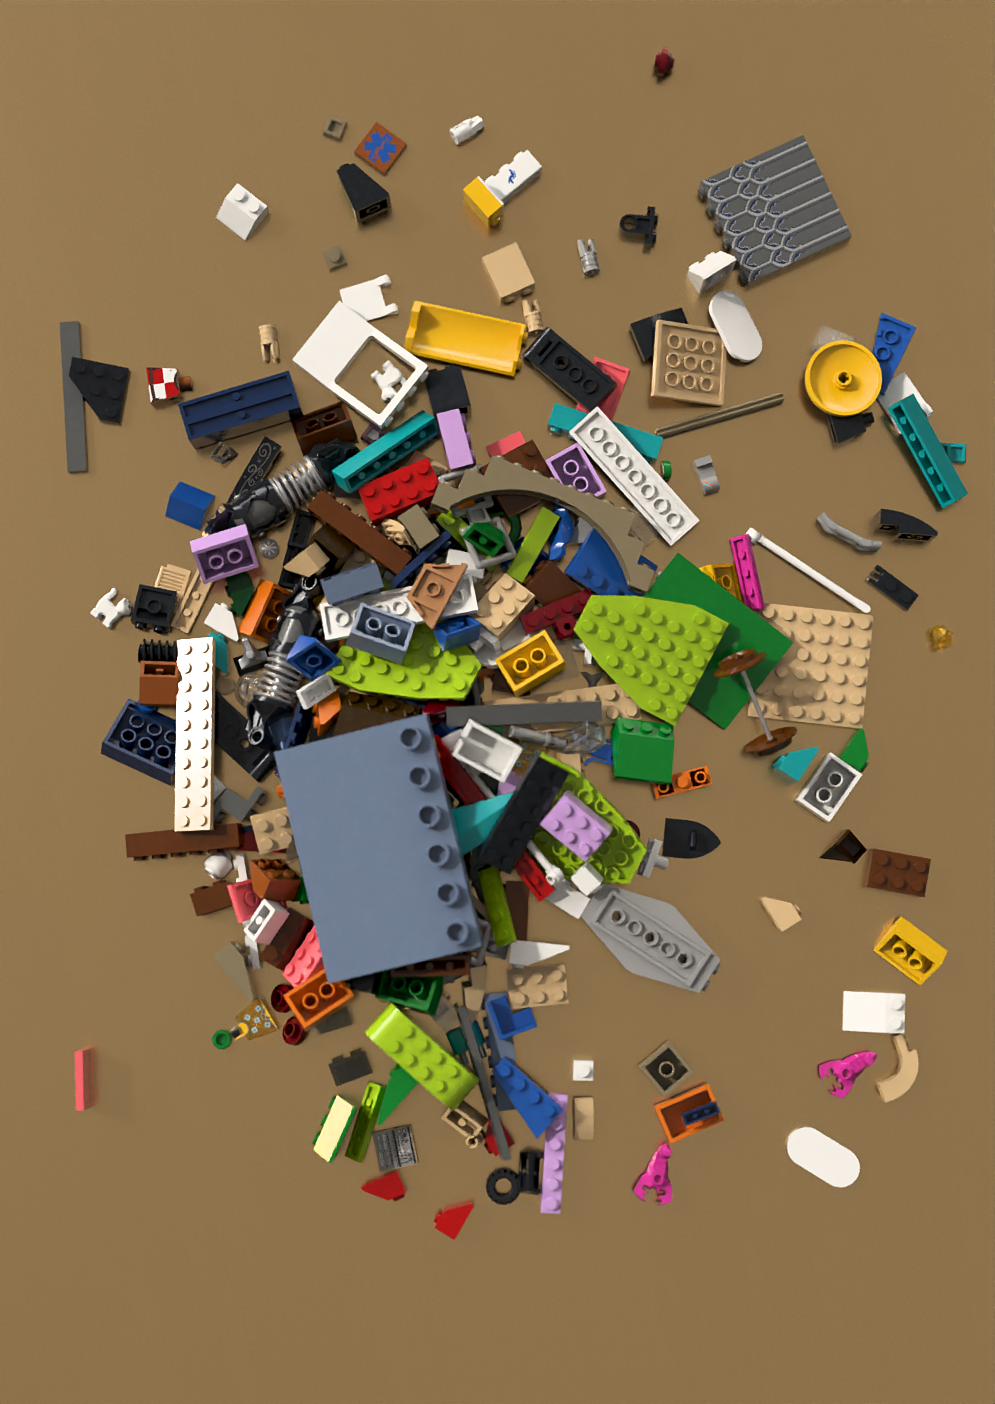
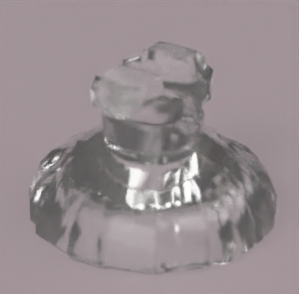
M248 673L242 675L235 684V698L243 707H246L253 699L256 691L268 694V692L257 687L259 684L269 686L260 681L259 678H262V675Z

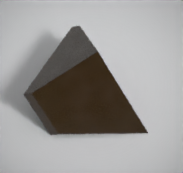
M845 829L819 858L855 864L867 849L849 829Z

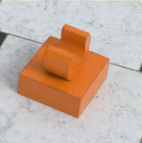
M482 666L477 676L480 677V682L484 683L485 675L490 676L491 681H493L495 669H488Z

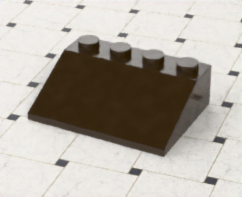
M348 691L340 709L333 737L422 715V707Z

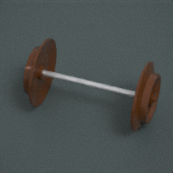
M749 648L722 659L718 663L719 668L713 675L716 678H722L741 672L765 731V734L749 742L745 746V751L747 753H755L757 756H765L778 752L790 745L793 741L792 737L797 733V728L784 727L773 731L769 730L745 670L763 661L767 655L765 652H756L754 648Z

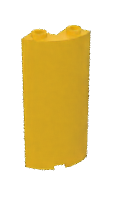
M415 301L411 311L404 349L417 356L515 376L516 369L520 370L522 359L519 356L522 343L526 344L528 333L525 332V324Z

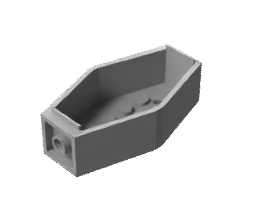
M601 883L602 887L592 895L580 917L618 962L633 974L700 993L701 990L705 991L710 984L709 977L711 974L715 975L721 966L718 964L720 959L679 911L667 902ZM615 913H620V920L616 921L614 919ZM652 934L654 940L652 942L647 941V935ZM681 956L687 957L686 963L680 962Z

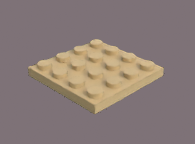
M657 320L651 396L723 406L727 349L718 330Z

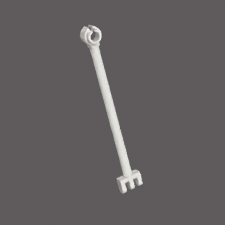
M750 527L746 534H749L753 544L756 542L761 543L856 606L862 612H870L871 608L869 605L857 599Z
M468 765L465 770L487 799L494 798L495 795L478 776L481 771ZM530 840L527 848L545 868L548 883L551 885L559 884L564 879L563 872L554 865L552 866L533 841Z

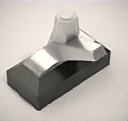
M248 637L242 639L244 654L233 658L239 677L265 668V664H271L266 659L271 657L268 654L270 647L266 646L255 649Z

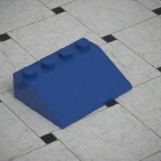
M592 528L564 573L597 595L643 597L638 593L625 589L627 582L615 554L601 535ZM640 555L637 564H647L652 570L656 571L658 566Z

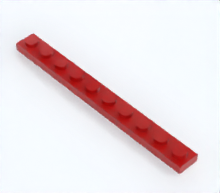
M436 734L434 737L438 753L440 754L443 775L466 806L481 800H488L457 758L452 756L450 749L441 737ZM525 849L514 869L539 902H541L554 892L556 888L548 883L546 875Z

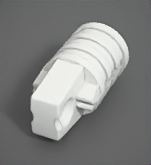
M476 116L463 121V123L450 129L449 132L454 142L459 145L461 142L474 136L485 125L483 120Z

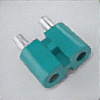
M475 1020L471 1026L480 1056L485 1058L487 1054L483 1044L486 1041L478 1022ZM457 1027L448 1031L446 1036L454 1055H459L461 1061L466 1066L469 1064L465 1054L468 1049L462 1029Z

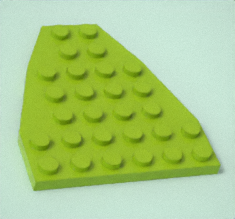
M381 577L384 587L380 588V592L395 589L390 584V580ZM443 619L439 620L438 624L445 621ZM422 623L414 627L402 664L347 646V638L336 655L341 659V663L327 671L326 674L331 679L360 693L372 692L382 696L387 694L394 695L397 698L428 701V699L464 701L480 673L482 665L467 645L443 652L433 631L426 623Z
M591 595L573 630L592 654L598 665L641 709L676 726L729 623L695 605L639 596Z
M542 752L540 757L570 773L545 816L565 792L569 790L613 827L611 833L587 861L604 878L602 882L629 884L647 851V847L623 815L577 769ZM538 826L531 840L551 865H554L563 872L564 879L571 880L572 875L586 862L544 827ZM526 847L525 849L527 850V852L530 854L533 860L537 863L540 869L547 876L545 868L540 864L536 857Z

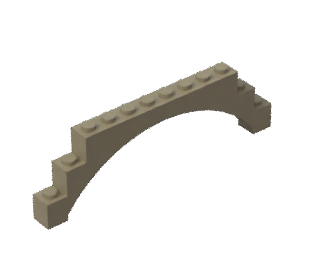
M492 455L484 476L476 469H466L458 489L454 488V485L451 483L439 482L429 508L446 515L450 509L462 503L481 497L502 494L537 497L554 502L572 511L591 525L607 542L623 570L627 582L625 589L642 596L647 592L655 571L647 564H637L645 542L635 535L628 536L635 514L631 513L630 509L614 506V503L609 500L602 501L597 499L592 493L580 492L575 486L563 485L556 478L550 477L549 479L542 476L543 474L539 471L527 470L520 463H510L505 457L500 455Z

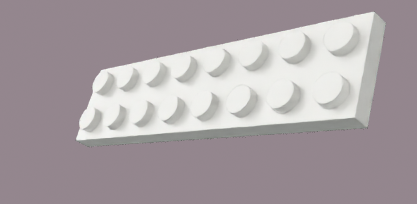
M598 406L569 431L670 546L700 521Z
M472 574L463 575L440 620L479 612ZM412 586L363 595L362 598L356 600L348 598L343 600L344 603L338 606L328 605V603L320 604L326 642L347 639L349 637L360 603L416 622L415 625L425 623L407 599Z

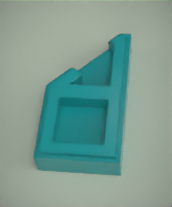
M941 443L951 463H966V444Z

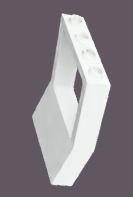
M338 301L292 359L296 366L381 429L384 426L388 427L394 419L392 417L396 411H401L405 405V399L408 396L411 397L417 390L416 385L420 381L423 382L429 375L427 372L429 370L428 365L378 331L341 301ZM370 340H375L415 369L414 373L381 414L375 413L336 384Z

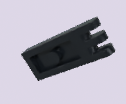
M876 565L875 569L880 574L872 571L870 575L875 578V581L870 577H867L866 581L907 611L919 595L881 566Z

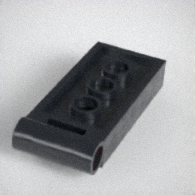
M548 326L522 354L538 371L589 413L597 406L600 407L617 388L615 381ZM561 362L565 363L564 366H559Z
M215 691L214 742L257 782H260L276 765L274 752L280 751V749L275 744H272L268 749H262L249 741L248 731H246L248 720ZM244 741L249 742V746L246 748L242 745Z

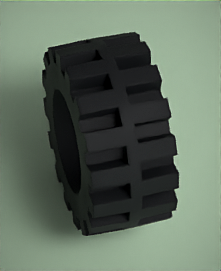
M506 1168L497 1169L488 1177L486 1191L493 1202L499 1205L513 1203L520 1194L518 1193V1176L512 1170ZM505 1178L511 1182L512 1188L508 1194L502 1195L496 1191L495 1184L499 1179Z

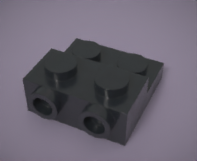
M139 584L131 616V622L135 625V628L139 630H146V627L153 628V631L159 634H164L165 631L170 632V625L174 616L173 611L178 595L177 591Z

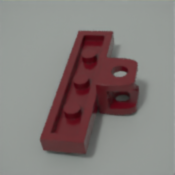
M589 588L520 616L519 620L526 635L552 625V629L559 640L562 641L572 637L575 633L573 629L576 625L573 616L583 612L592 595Z

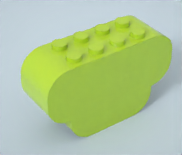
M393 1002L386 1007L365 1031L373 1042L452 1111L459 1106L480 1082L479 1078L453 1052Z

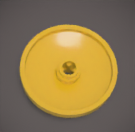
M834 341L824 345L812 356L805 371V386L812 402L825 413L837 417H850L865 411L876 400L882 385L881 368L875 356L864 346L852 341Z

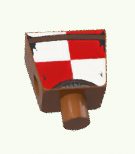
M146 367L150 403L153 407L181 399L182 389L192 387L191 377H180L177 368Z

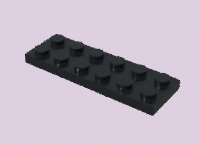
M536 754L476 856L490 865L511 874L570 773Z

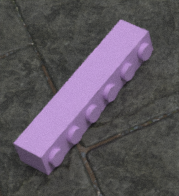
M548 1092V1095L563 1110L545 1130L540 1211L541 1213L560 1214L568 1095L567 1093Z

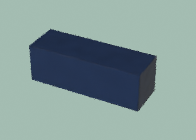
M714 1100L680 1114L685 1126L719 1114L720 1111Z

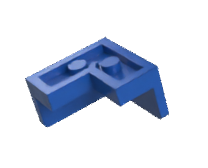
M506 996L487 1002L500 1040L537 1027L530 1007L512 1014Z

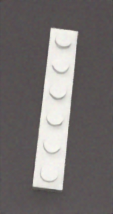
M245 853L236 854L233 864L234 869L238 870L239 878H236L237 883L248 880L249 875ZM250 920L242 922L243 928L246 927ZM245 935L246 947H250L248 964L253 967V970L261 969L262 962L261 958H259V943L254 942L248 935Z

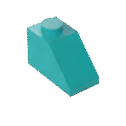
M212 631L207 638L213 637L216 639L215 665L226 675H229V646L225 643L227 639L218 632L216 635Z

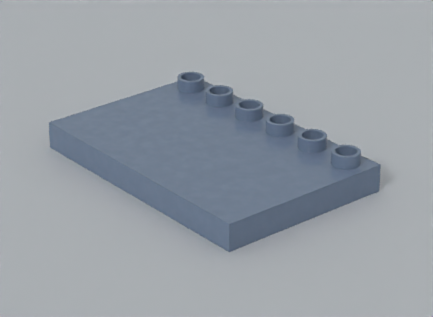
M428 714L274 752L328 984L485 946Z

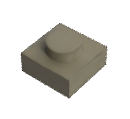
M340 245L323 251L330 271L347 264Z

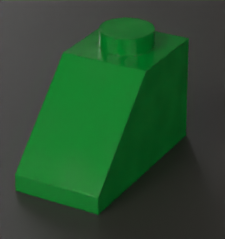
M488 522L473 523L462 535L464 540L492 558L504 545L503 532Z
M860 728L845 747L839 759L858 772H863L869 764L867 762L869 753L865 732Z

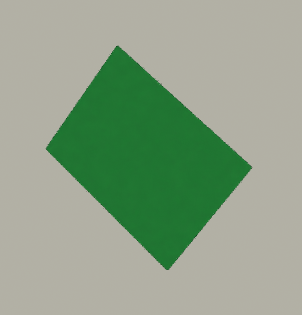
M680 553L674 556L643 596L695 605L729 623L688 701L723 729L729 726L750 699V694L741 672L727 677L716 678L713 674L719 668L718 663L731 654L749 648H754L756 652H765L767 656L763 661L745 670L755 692L793 644L792 641Z

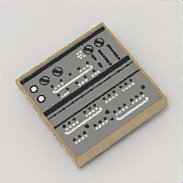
M411 1125L372 1133L380 1172L418 1164Z

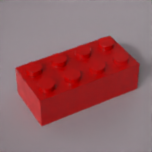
M427 457L365 483L358 488V492L372 525L379 526L385 518L391 520L398 518L417 504L420 508L431 504L439 482Z

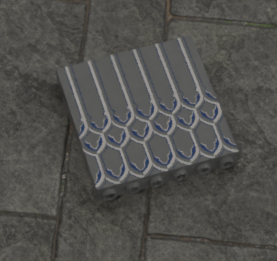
M803 135L700 182L699 195L707 203L706 209L710 216L713 215L716 221L714 226L717 232H721L724 238L722 242L725 249H729L731 255L736 258L734 267H738L740 281L745 283L747 287L846 243L852 236Z

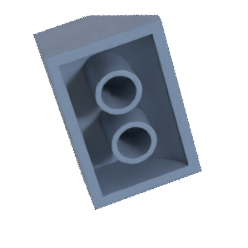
M375 561L320 579L327 603L333 606L343 604V600L351 598V600L362 598L363 593H378L381 591L380 588L384 587Z
M360 603L346 645L402 664L416 622Z

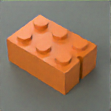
M708 1083L653 1105L670 1144L724 1121L720 1112L688 1126L684 1124L680 1113L715 1100Z

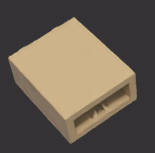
M517 242L482 257V264L500 302H511L516 299L515 296L521 293L526 295L535 288V281Z

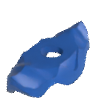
M556 503L553 505L552 512L560 516L547 539L549 544V560L551 561L558 560L566 554L565 545L572 538L574 532V523L568 513V509Z

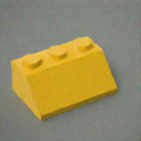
M735 563L710 564L699 568L743 603Z
M545 630L495 659L516 697H519L566 668L565 661Z
M902 916L889 928L874 949V952L919 986L941 966L948 952Z

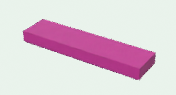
M744 534L731 538L730 541L744 604L753 612L764 609L765 604L749 534Z

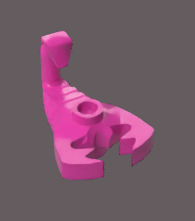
M871 1051L851 1055L842 1061L834 1060L819 1066L820 1078L823 1081L824 1074L829 1077L828 1069L832 1068L833 1076L838 1077V1082L843 1085V1089H839L834 1085L836 1091L829 1092L838 1098H844L853 1087L855 1079L867 1066L869 1067L876 1062L877 1054Z
M667 1143L663 1144L655 1152L648 1164L646 1173L641 1176L633 1190L635 1196L644 1202L646 1200L643 1195L648 1193L642 1189V1186L649 1190L655 1189L656 1192H665V1195L657 1197L661 1200L657 1205L668 1204L672 1201V1187L668 1178L669 1168L667 1160L671 1157L672 1149H670V1145Z

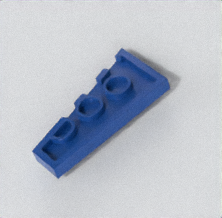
M882 312L873 355L881 368L882 385L879 394L884 396L916 327Z
M505 1056L491 1072L536 1139H538L563 1108Z

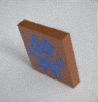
M376 122L354 153L385 175L405 149L407 143Z

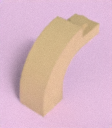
M901 1033L892 1035L899 1054V1067L891 1077L876 1082L884 1102L894 1100L906 1093L914 1083L918 1072L916 1049H907V1047H910L908 1039Z

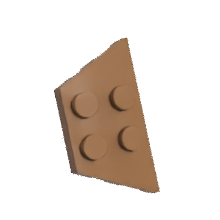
M441 563L440 565L424 564L412 586L407 599L432 631L436 628L468 568L466 563H461V565H450L449 563Z

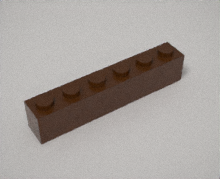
M320 490L308 505L307 509L311 515L323 524H328L358 550L392 575L396 576L413 561L412 553L404 547L401 549L396 545L397 542L393 538L383 536L381 534L382 531L378 527L368 525L366 523L367 520L362 515L352 513V509L347 504L337 502V498L329 491L325 493L323 490Z
M242 823L213 825V830L175 832L174 829L125 834L127 858H133L134 861L145 860V856H152V859H162L164 854H171V857H181L184 852H189V856L201 855V851L208 850V854L220 853L219 849L227 848V852L238 851V847H244Z

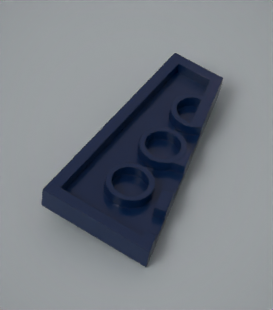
M446 530L390 581V584L395 589L406 587L412 578L420 574L424 564L434 562L457 543L456 540Z
M300 700L297 704L284 749L303 745L311 725V718L315 715L312 713L311 707L303 709Z

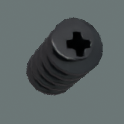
M143 639L138 650V662L140 663L142 659L144 661H150V659L151 661H158L159 659V661L173 662L174 660V662H177L176 641L170 646L169 641L166 640L165 645L162 646L161 640H158L157 645H154L153 639H151L149 644L146 643V639Z

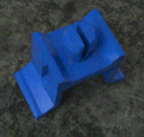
M595 728L593 732L596 738L610 743V745L595 741L591 754L606 759V761L591 757L585 760L584 766L594 761L612 767V740L601 737L598 729Z

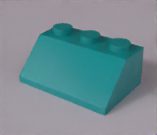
M813 747L778 756L772 764L774 767L772 772L790 784L798 782L819 751V748Z

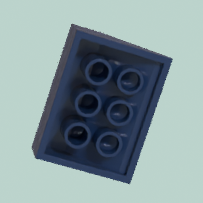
M128 698L102 742L101 754L171 785L176 775V720L155 710L149 714L140 711L138 703Z

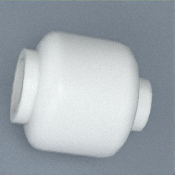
M226 851L212 853L204 862V871L213 879H222L233 867L232 857Z

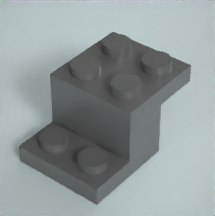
M257 786L248 800H246L233 790L227 788L214 806L213 825L222 823L226 817L225 811L241 822H250V816L257 813L254 811L258 805L262 806L268 797L266 793L268 791Z

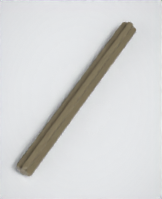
M781 392L659 427L656 429V434L664 438L783 403L784 397Z

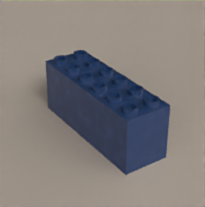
M289 371L178 404L188 439L194 449L304 416Z

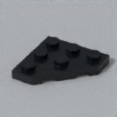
M72 357L69 371L71 381L78 388L99 421L119 425L129 368Z

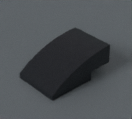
M682 308L659 313L630 324L629 328L643 362L654 358L657 320L688 324Z
M880 509L875 514L874 530L893 531V539L932 541L938 536V532L930 525L906 513Z

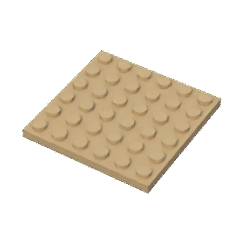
M764 603L765 608L758 610V615L793 642L754 692L764 718L853 729L862 728L874 615ZM750 697L747 717L759 718Z

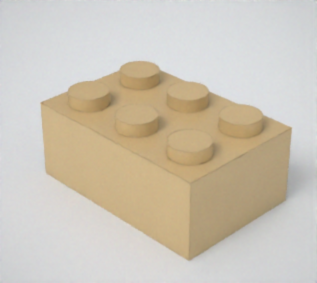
M505 573L477 603L479 612L468 615L480 622L482 628L497 637L499 642H501L520 622L519 617L527 614L535 605V595Z
M565 964L507 969L510 1009L568 1004Z

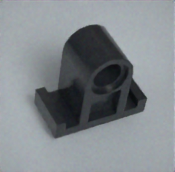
M648 206L647 216L624 215L619 224L620 234L627 238L647 239L644 241L643 248L651 249L652 243H656L657 232H653L654 225L658 223V214L655 213V207ZM631 223L634 227L632 229H626L624 227V224Z

